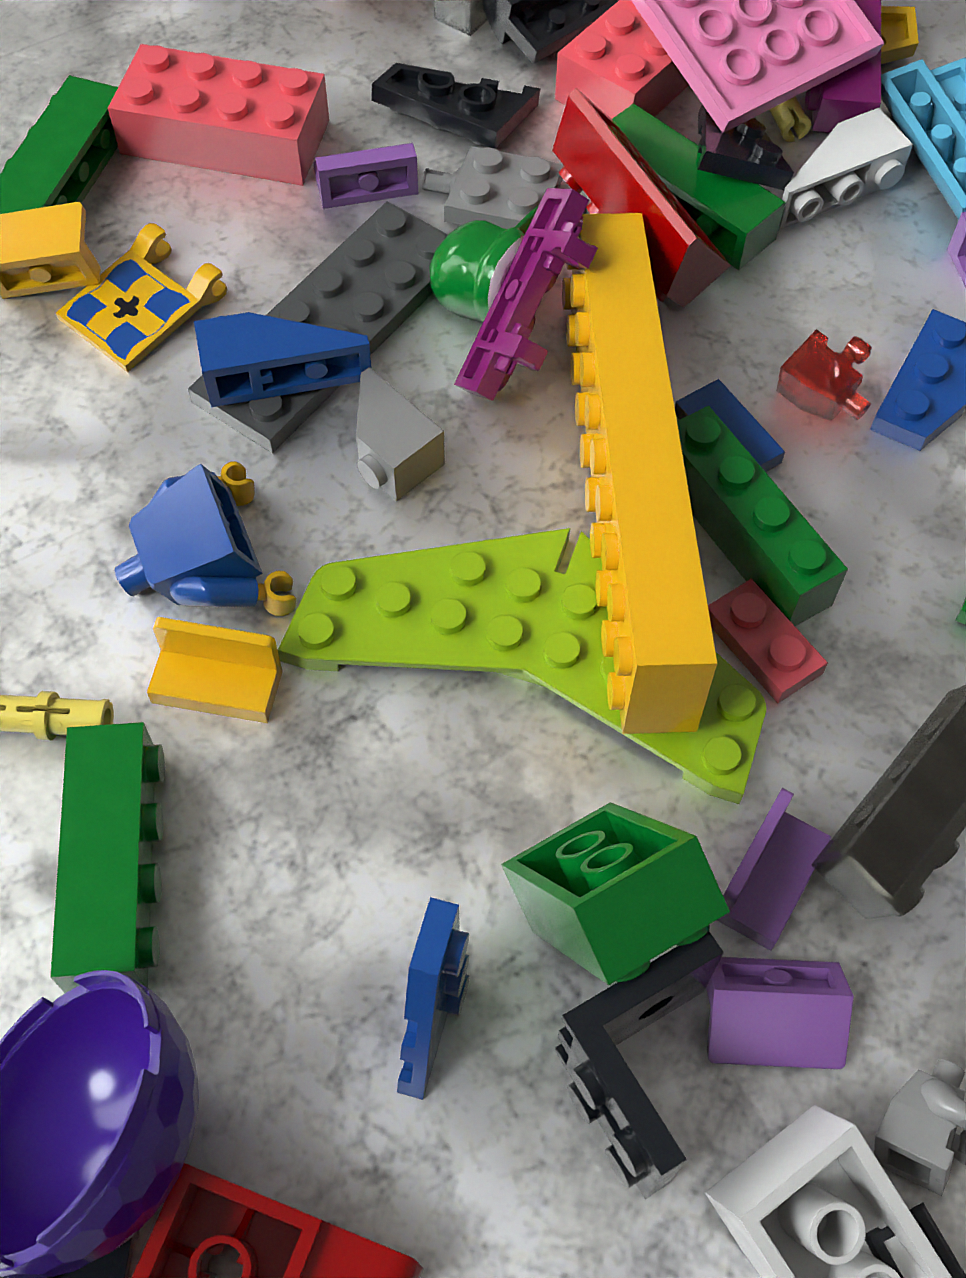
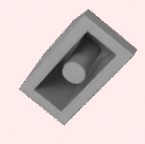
M370 367L361 372L356 427L359 458L357 468L363 479L375 489L381 487L397 501L445 464L444 430Z

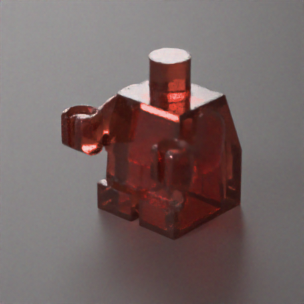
M816 329L780 367L776 391L799 409L830 421L842 410L855 420H859L869 409L871 403L857 393V389L862 383L863 375L854 369L852 364L854 362L862 364L869 357L872 346L861 338L854 336L840 353L834 352L827 346L828 337Z

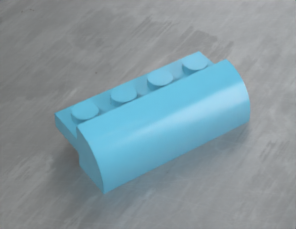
M966 58L929 70L923 59L881 74V100L902 133L913 143V150L959 220L961 213L966 212Z

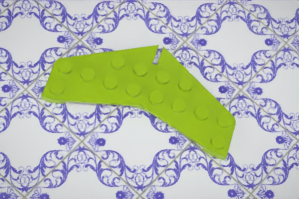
M570 528L325 564L312 576L278 648L281 662L307 670L339 671L341 665L497 672L546 687L622 734L620 711L610 710L608 705V673L615 672L613 657H604L602 653V621L609 620L607 606H597L596 572L597 570H603L601 558H592L590 539L582 531L565 574L557 571L569 541ZM716 652L717 667L697 732L623 735L683 771L682 779L708 795L740 804L764 722L766 702L762 693Z

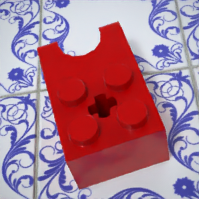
M184 1163L178 1180L164 1202L132 1278H216L217 1274L208 1272L209 1260L212 1255H226L231 1246L240 1254L236 1263L243 1264L241 1278H421L424 1268L408 1255Z

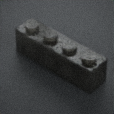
M966 685L953 689L945 695L811 864L865 920L893 915L900 917L910 912L923 898L925 890L922 885L932 871L946 864L960 847V843L956 839L966 827Z

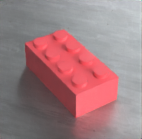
M619 0L561 49L557 56L555 100L566 105L568 95L577 88L611 119L633 103L656 117L689 86L631 0Z
M140 44L108 106L119 152L122 155L302 186L329 123L325 74Z

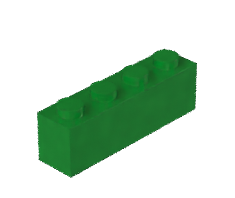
M71 75L67 77L58 92L51 97L49 105L35 125L30 127L26 138L14 155L7 160L3 171L0 173V214L83 202L118 148L108 111V106L118 87Z
M634 103L612 119L731 266L740 270L776 240L785 201L759 184L697 170L698 161L701 156L698 153V145Z
M709 405L678 420L677 425L692 514L744 580L748 581L752 578L794 626L831 607L848 568Z
M144 722L67 727L50 978L64 993L79 986V984L74 982V977L97 970L116 971L131 977L148 988V970L151 967H157L159 963V934L156 926L150 927L151 903L160 902L162 889L159 864L152 863L153 842L161 841L163 837L162 808L159 802L154 803V787L156 782L164 781L165 758L162 745L153 744Z

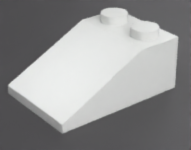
M813 1105L705 1192L735 1241L762 1278H900L894 1269L873 1256L865 1241V1234L876 1227L883 1229L887 1226L890 1227L896 1236L886 1240L884 1244L904 1278H952L856 1125L816 1105Z

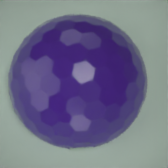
M97 970L74 977V982L79 984V986L61 995L54 1002L44 997L39 999L14 1023L0 1040V1277L48 1278L76 1271L106 1256L133 1237L155 1214L179 1178L194 1136L198 1112L199 1090L195 1061L189 1041L166 1003L151 989L129 976L109 970Z

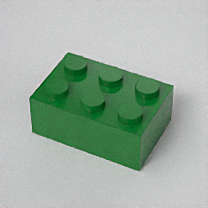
M611 802L501 864L532 932L607 985L614 982L628 981L641 975L649 968L650 960L675 945H686L702 938L709 931V924L730 912L697 836Z

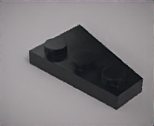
M395 63L372 83L371 101L386 106L395 113L406 114L429 123L436 129L447 130L470 139L476 145L496 149L538 106L541 88L524 85L522 94L499 90V81L482 78L479 84H465L455 82L451 72Z
M703 104L701 105L698 112V134L702 136L698 144V153L701 156L698 161L697 170L780 190L785 189L794 174V171L782 156V149L772 142L766 133L767 128L765 125L757 121L755 117L722 133Z

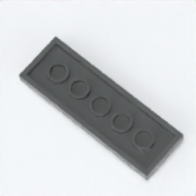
M387 201L266 316L367 335L371 355L433 293L430 283L429 265L437 247L448 234ZM202 375L188 388V392L193 404L269 452L274 453L339 386L211 407Z

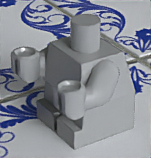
M938 1060L932 1075L918 1070L892 1098L876 1133L874 1155L882 1167L942 1196L948 1182L953 1157L966 1165V1102L964 1101L966 1091L959 1088L965 1072L961 1067L948 1060ZM957 1126L964 1129L960 1135L956 1134Z

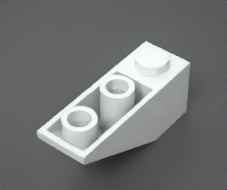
M880 108L838 123L785 187L782 200L786 203L779 230L800 221H808L814 216L838 206L848 205L856 199L878 190L891 188L901 181L913 143Z

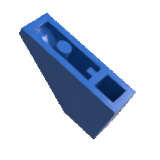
M251 312L194 321L201 369L211 407L360 382L361 372L368 367L372 369L370 345L367 335Z

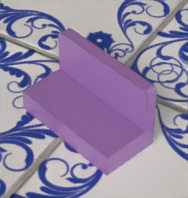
M413 143L315 157L316 161L313 163L323 209L418 194L417 155Z
M784 788L779 792L723 895L730 912L717 920L772 951L831 839V836L785 812L794 793Z
M721 957L706 986L710 1003L707 1055L711 1063L842 1069L845 1066L854 996L839 962Z

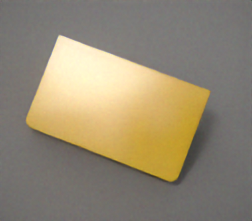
M80 202L0 214V296L2 299L100 284L101 267L85 243L86 210Z
M163 617L156 618L153 632L161 651L147 690L151 703L268 724L283 672L274 637Z

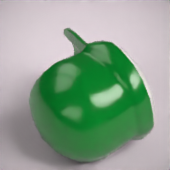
M538 206L530 211L515 227L504 229L487 221L474 220L460 225L441 242L432 257L429 269L431 289L443 307L460 317L484 322Z

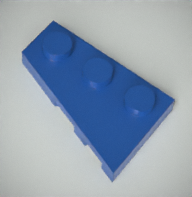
M932 309L891 385L870 428L871 431L918 451H921L959 419L966 409V322Z
M432 897L429 899L408 970L404 1019L408 1020L400 1054V1060L404 1061V1065L401 1069L397 1085V1093L421 1100L424 1099L448 1013L460 1015L470 977L466 974L469 963V955L466 954L469 933L459 930V905Z

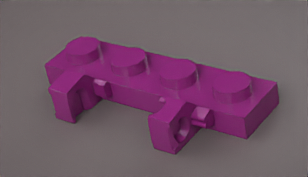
M547 188L500 290L454 383L455 386L473 395L493 401L497 392L502 390L507 384L517 364L530 370H540L548 350L529 340L535 325L537 308L544 294L555 284L565 263L578 269H588L598 249L595 245H590L578 237L583 225L582 215L589 199L573 189Z

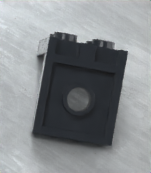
M710 931L702 938L686 945L677 946L655 959L641 975L628 981L615 983L562 1015L565 1027L559 1030L558 1039L561 1044L555 1047V1052L573 1080L571 1084L567 1085L568 1093L582 1118L588 1124L597 1120L612 1145L605 1149V1153L620 1181L628 1189L636 1184L645 1199L668 1185L687 1159L616 1045L704 992L724 953Z

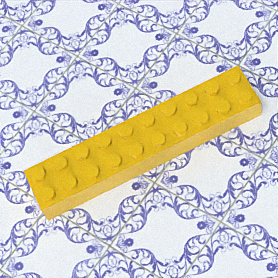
M642 213L583 214L582 230L578 237L590 245H595L598 249L588 269H578L566 264L567 270H572L571 278H563L562 307L563 310L572 311V314H568L566 319L567 347H576V353L571 354L572 386H581V392H577L575 397V420L577 426H585L586 434H581L580 463L581 468L591 469V477H587L585 481V506L587 512H596L597 523H591L590 550L592 558H601L603 569L596 572L597 606H607L609 619L602 621V653L604 657H613L615 672L608 673V705L610 710L620 711L622 734L697 732L717 667V658Z

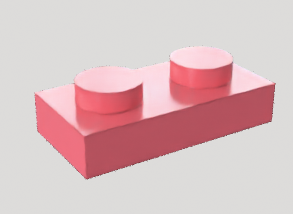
M752 578L708 605L711 628L777 704L824 673L828 662Z

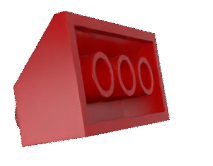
M575 88L568 95L552 149L564 165L559 174L571 189L578 193L584 191L592 201L586 206L590 214L642 213L656 298L662 303L669 298L685 308L731 265L620 127L581 91Z

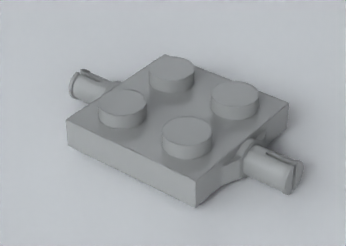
M470 146L462 166L453 174L426 168L422 178V189L449 194L444 205V222L463 225L474 220H483L504 229L515 227L530 211L539 206L547 188L560 189L563 178L560 176L559 171L564 165L547 161L540 157H525L500 152L494 148Z

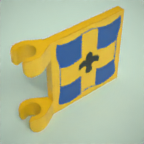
M154 223L145 225L137 235L130 250L100 274V284L86 286L55 313L62 323L127 372L135 367L202 306L220 301L227 294L228 290L226 284L219 280L222 278V271L211 263L203 264L196 271L186 289L151 265L164 261L172 251L170 244L163 240L166 237L165 230Z

